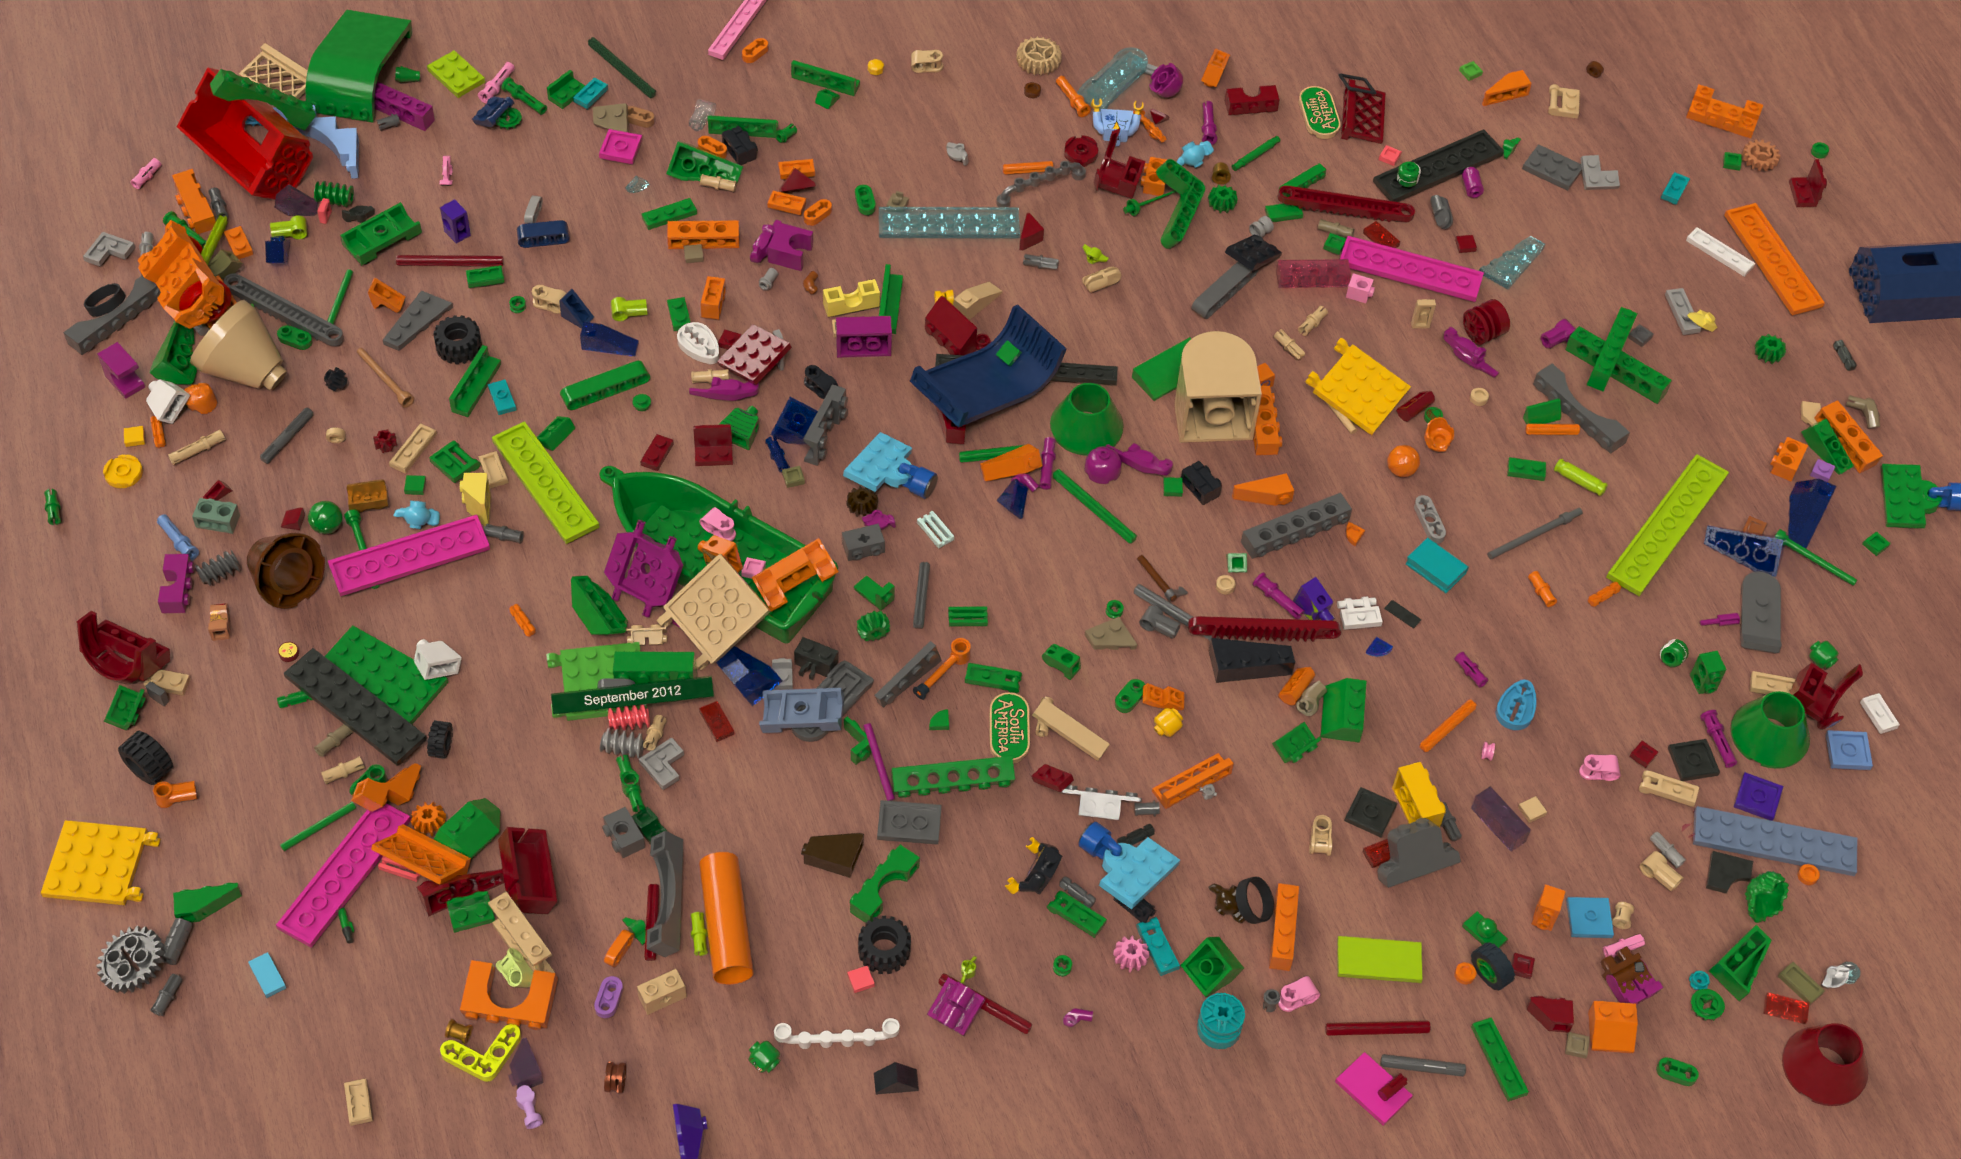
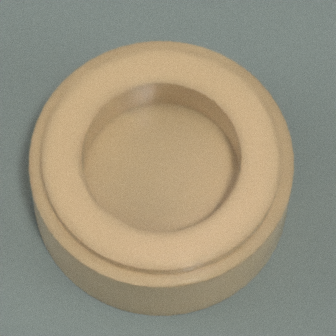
M1475 388L1471 391L1470 401L1474 405L1483 406L1488 402L1489 393L1485 389Z
M330 428L326 431V439L331 443H341L345 440V431L341 428Z
M1228 575L1220 576L1216 582L1217 591L1224 595L1231 594L1235 589V580Z

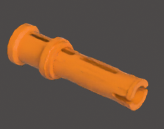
M1059 76L1056 79V83L1069 98L1071 107L1077 110L1079 117L1087 116L1091 112V106L1085 103L1082 95L1077 94L1065 76Z

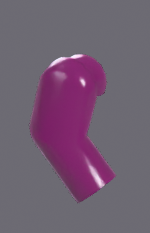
M1017 474L1011 479V483L1015 487L1026 485L1032 492L1039 488V485L1028 474Z
M1074 1008L1064 1016L1063 1023L1067 1027H1073L1081 1020L1092 1022L1093 1011Z

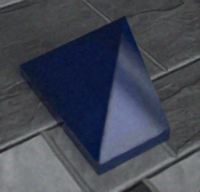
M1015 478L997 501L1019 519H1022L1028 488Z

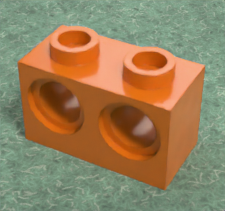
M1150 157L1149 163H1145L1144 173L1146 176L1142 175L1141 186H1144L1143 193L1156 196L1164 194L1166 183L1158 178L1156 170L1167 159Z
M707 276L700 303L702 318L719 320L726 295L725 278Z
M1790 437L1786 438L1785 443L1780 442L1776 451L1779 455H1774L1770 464L1773 466L1771 473L1792 481L1808 445Z
M1545 884L1537 902L1531 925L1537 926L1542 930L1552 931L1561 910L1565 895L1564 890Z

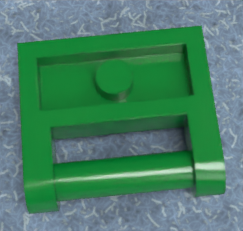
M455 440L429 457L430 462L453 483L463 478L464 473L476 471L481 464L477 459H473L461 449L459 443ZM451 452L456 453L467 464L464 465L453 454H451Z

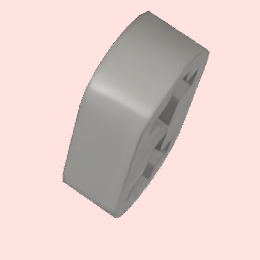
M532 195L524 216L525 224L536 223L542 208V197Z

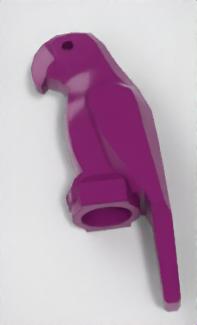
M775 220L773 225H763L762 233L753 244V251L750 254L751 262L759 263L764 257L768 256L767 247L779 223H782V221Z
M1449 327L1444 332V340L1452 347L1454 354L1459 359L1494 378L1499 374L1498 371L1485 363L1486 349L1477 347L1467 338L1459 337L1457 330L1453 327Z
M713 377L711 388H689V394L715 400L737 401L745 397L757 395L759 383L754 385L750 382L742 383L734 379L722 380L719 377Z
M1135 443L1128 448L1127 452H1122L1108 444L1106 445V447L1114 449L1119 454L1121 462L1142 473L1168 475L1172 471L1173 462L1170 459L1159 460L1151 452L1141 450L1140 446Z

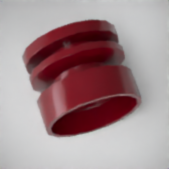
M1490 299L1479 306L1465 311L1463 314V325L1468 337L1475 344L1482 345L1493 338H1498L1509 332L1510 319L1505 307L1498 300Z

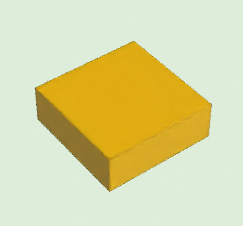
M143 426L124 428V444L126 447L145 444Z

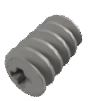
M608 727L601 738L600 752H603L605 749L606 753L610 754L613 751L615 755H618L621 752L622 756L629 753L631 758H634L637 754L639 759L642 757L644 750L642 733H639L638 737L635 738L634 732H631L630 736L627 737L625 730L621 735H619L618 729L611 734V729Z

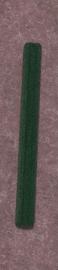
M595 37L588 40V45L645 95L649 98L656 96V90Z

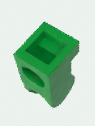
M1052 644L1042 654V659L1048 666L1063 672L1064 677L1069 680L1081 669L1080 656L1059 645Z

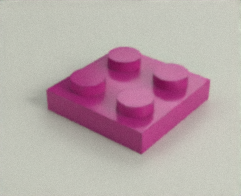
M608 129L599 152V158L633 164L642 142V135Z

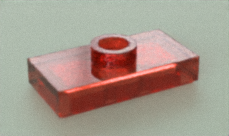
M718 701L699 708V712L716 742L735 735L734 729Z
M1767 992L1764 1014L1802 1024L1807 1023L1809 1013L1808 1002Z

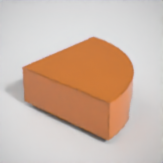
M1348 522L1346 537L1352 545L1356 546L1364 535L1365 530Z

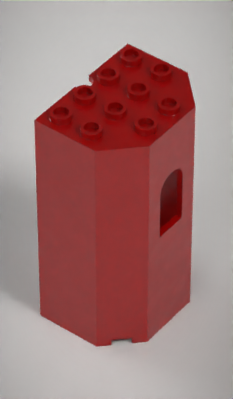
M208 67L194 92L196 94L195 100H191L188 103L176 127L252 196L278 200L285 191H292L298 187L313 159V154L309 149L310 141L266 102L252 99L227 101L214 96L210 83L219 70ZM250 116L268 130L262 144L245 129V121Z

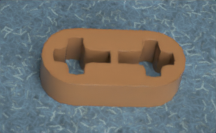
M628 106L629 123L644 128L654 125V114L652 112Z

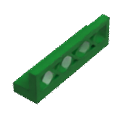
M795 60L791 63V75L794 79L851 96H855L860 87V80Z
M708 115V134L722 135V132L740 126L751 137L776 138L775 134L778 131L777 120Z
M886 264L879 316H891L892 334H896L903 275L891 274V265Z
M482 345L449 397L451 412L469 417L488 384H490L500 368L501 360L489 356L488 346Z

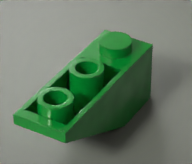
M1827 419L1821 420L1801 431L1809 447L1822 460L1834 465V471L1838 475L1854 466Z
M225 883L220 886H204L201 889H184L180 892L173 893L175 918L187 920L190 923L200 922L242 896L238 883Z

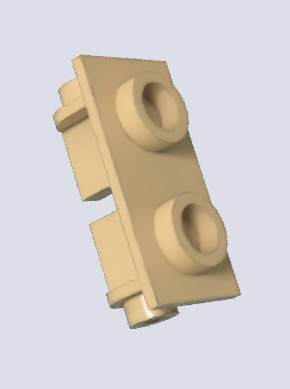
M659 624L651 625V628L633 625L630 629H627V633L631 634V636H627V643L639 642L640 645H645V638H649V645H663V643H667V635H663V633H667V629Z

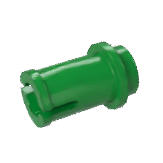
M791 123L784 129L778 130L775 134L777 141L786 142L789 137L797 133V128Z

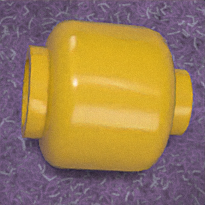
M1165 708L1154 718L1156 725L1154 730L1161 737L1163 735L1172 737L1182 728L1183 717L1176 709Z

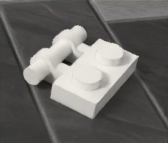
M1366 596L1361 597V599L1352 600L1351 598H1345L1344 601H1337L1338 609L1345 608L1340 611L1343 629L1382 626L1383 621L1379 606L1371 607V605H1376V598H1368Z

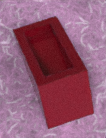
M218 480L203 498L218 501L233 490L226 483Z

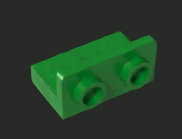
M569 70L556 81L549 84L547 87L548 100L564 109L574 101L573 97L585 85L574 79L573 71Z
M478 891L469 896L455 897L446 902L454 933L495 921L493 910L488 905L490 901L488 891Z

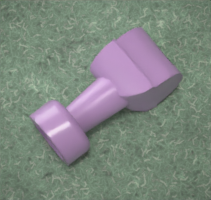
M529 1086L519 1087L517 1089L516 1102L518 1107L526 1113L527 1117L524 1119L527 1129L537 1128L542 1125L543 1120L541 1115L535 1112V1093Z

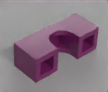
M165 554L163 563L166 581H175V583L170 586H160L158 605L161 613H186V606L190 604L188 592L189 589H192L191 573H194L195 570L194 562L191 561L189 554Z

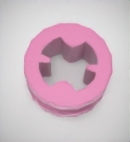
M1484 742L1481 759L1488 758L1489 761H1492L1495 743L1489 745L1487 742Z

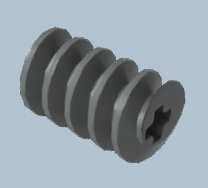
M231 549V555L227 551L223 552L224 558L217 555V562L210 558L209 565L206 562H202V569L198 565L195 566L196 572L203 584L206 582L211 586V579L219 582V575L225 579V572L233 575V568L240 572V565Z

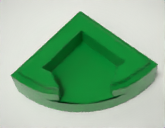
M948 709L937 712L931 718L929 730H949Z

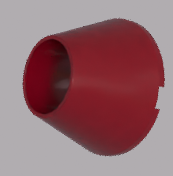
M1831 1023L1801 1029L1790 1037L1784 1047L1782 1066L1787 1080L1799 1094L1803 1093L1812 1099L1814 1103L1824 1106L1848 1104L1862 1093L1867 1084L1868 1064L1863 1043L1859 1035L1846 1025ZM1819 1047L1828 1048L1836 1052L1842 1058L1845 1065L1836 1064L1828 1060L1822 1054Z

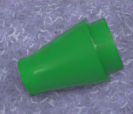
M403 66L396 67L395 81L401 83L420 80V71Z

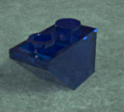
M285 236L270 237V240L265 241L266 263L288 262L290 239H285Z

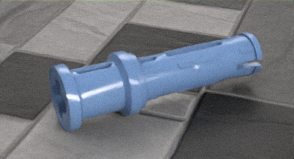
M166 514L160 515L157 518V523L174 542L176 551H180L181 554H189L191 561L194 560L199 554L198 548L191 544V540L187 536L181 534Z

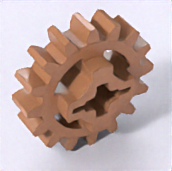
M1757 139L1754 140V143L1749 141L1748 145L1745 144L1742 156H1744L1743 161H1747L1746 165H1752V169L1758 168V171H1761V169L1768 171V168L1773 170L1774 166H1777L1780 154L1779 150L1775 149L1776 145L1771 146L1769 141L1764 143L1763 139L1761 142H1758Z

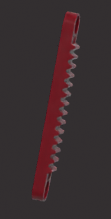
M1282 186L1277 195L1281 203L1298 206L1299 209L1305 207L1306 210L1310 208L1313 211L1319 209L1320 212L1326 210V213L1332 211L1333 214L1339 212L1340 215L1344 213L1347 216L1353 214L1354 217L1360 215V218L1366 216L1367 219L1373 217L1374 220L1380 218L1381 221L1387 219L1388 222L1392 220L1410 222L1415 214V208L1407 203L1294 186ZM1282 193H1288L1291 196L1286 197ZM1402 211H1407L1410 215H1405Z
M1197 616L1188 621L1191 634L1212 636V638L1219 636L1220 639H1223L1224 636L1231 639L1234 636L1236 640L1239 637H1242L1244 640L1247 637H1250L1251 640H1254L1255 637L1261 640L1264 637L1267 641L1270 638H1273L1274 641L1277 638H1280L1281 641H1284L1285 638L1292 641L1295 638L1299 642L1300 638H1302L1304 642H1307V639L1314 642L1315 639H1335L1341 635L1340 623L1331 620Z

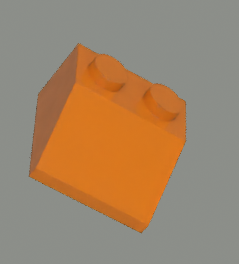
M1593 1001L1588 1011L1591 1050L1634 1053L1638 1025L1636 1004Z

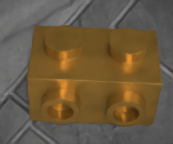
M384 479L348 484L346 486L349 510L355 509L362 512L365 509H382L388 506V495Z

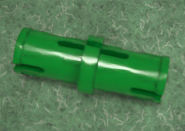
M47 489L44 492L46 500L44 506L48 515V523L54 525L53 519H55V524L57 525L61 522L59 514L61 508L57 498V491L51 489L52 495H50V489Z

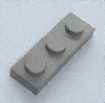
M1684 289L1666 290V299L1682 334L1700 333L1701 327L1687 316L1694 311Z

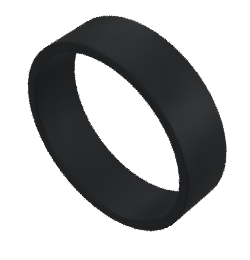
M108 284L92 292L85 299L84 307L91 316H102L116 309L125 300L126 295L119 284ZM115 294L106 302L95 306L103 298Z
M1256 876L1241 880L1236 889V902L1241 915L1251 924L1268 921L1274 911V899L1268 884L1262 878ZM1250 882L1255 885L1262 898L1263 912L1260 918L1253 913L1248 903L1247 888Z

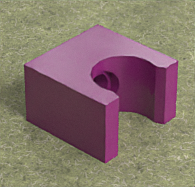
M779 223L767 247L768 262L802 271L803 252L795 249L811 251L813 248V231Z
M118 342L97 353L105 377L125 399L145 388L144 382L135 373V370L139 368L138 364Z

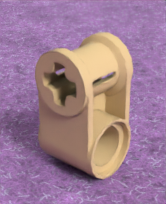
M916 50L911 54V68L916 73L940 72L943 69V63L941 62L943 54L939 50Z
M536 285L532 289L533 305L538 309H544L557 314L561 313L559 300L566 292L544 285Z
M1319 815L1314 819L1311 829L1309 854L1316 852L1325 853L1327 856L1331 855L1332 822L1325 815ZM1317 826H1323L1325 829H1320Z

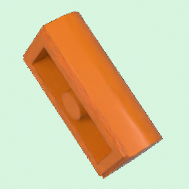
M1311 667L1297 668L1280 691L1279 698L1288 705H1295L1304 690L1314 679L1315 672Z

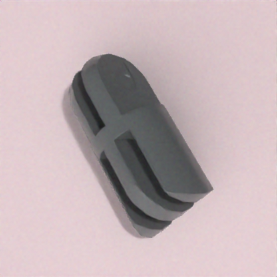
M1439 195L1432 196L1430 203L1438 227L1442 229L1450 228L1453 224V216L1448 200Z

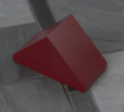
M794 168L779 188V192L810 188L816 185L814 181Z
M1030 213L1026 214L1020 237L1019 250L1022 251L1042 242L1044 238V228Z

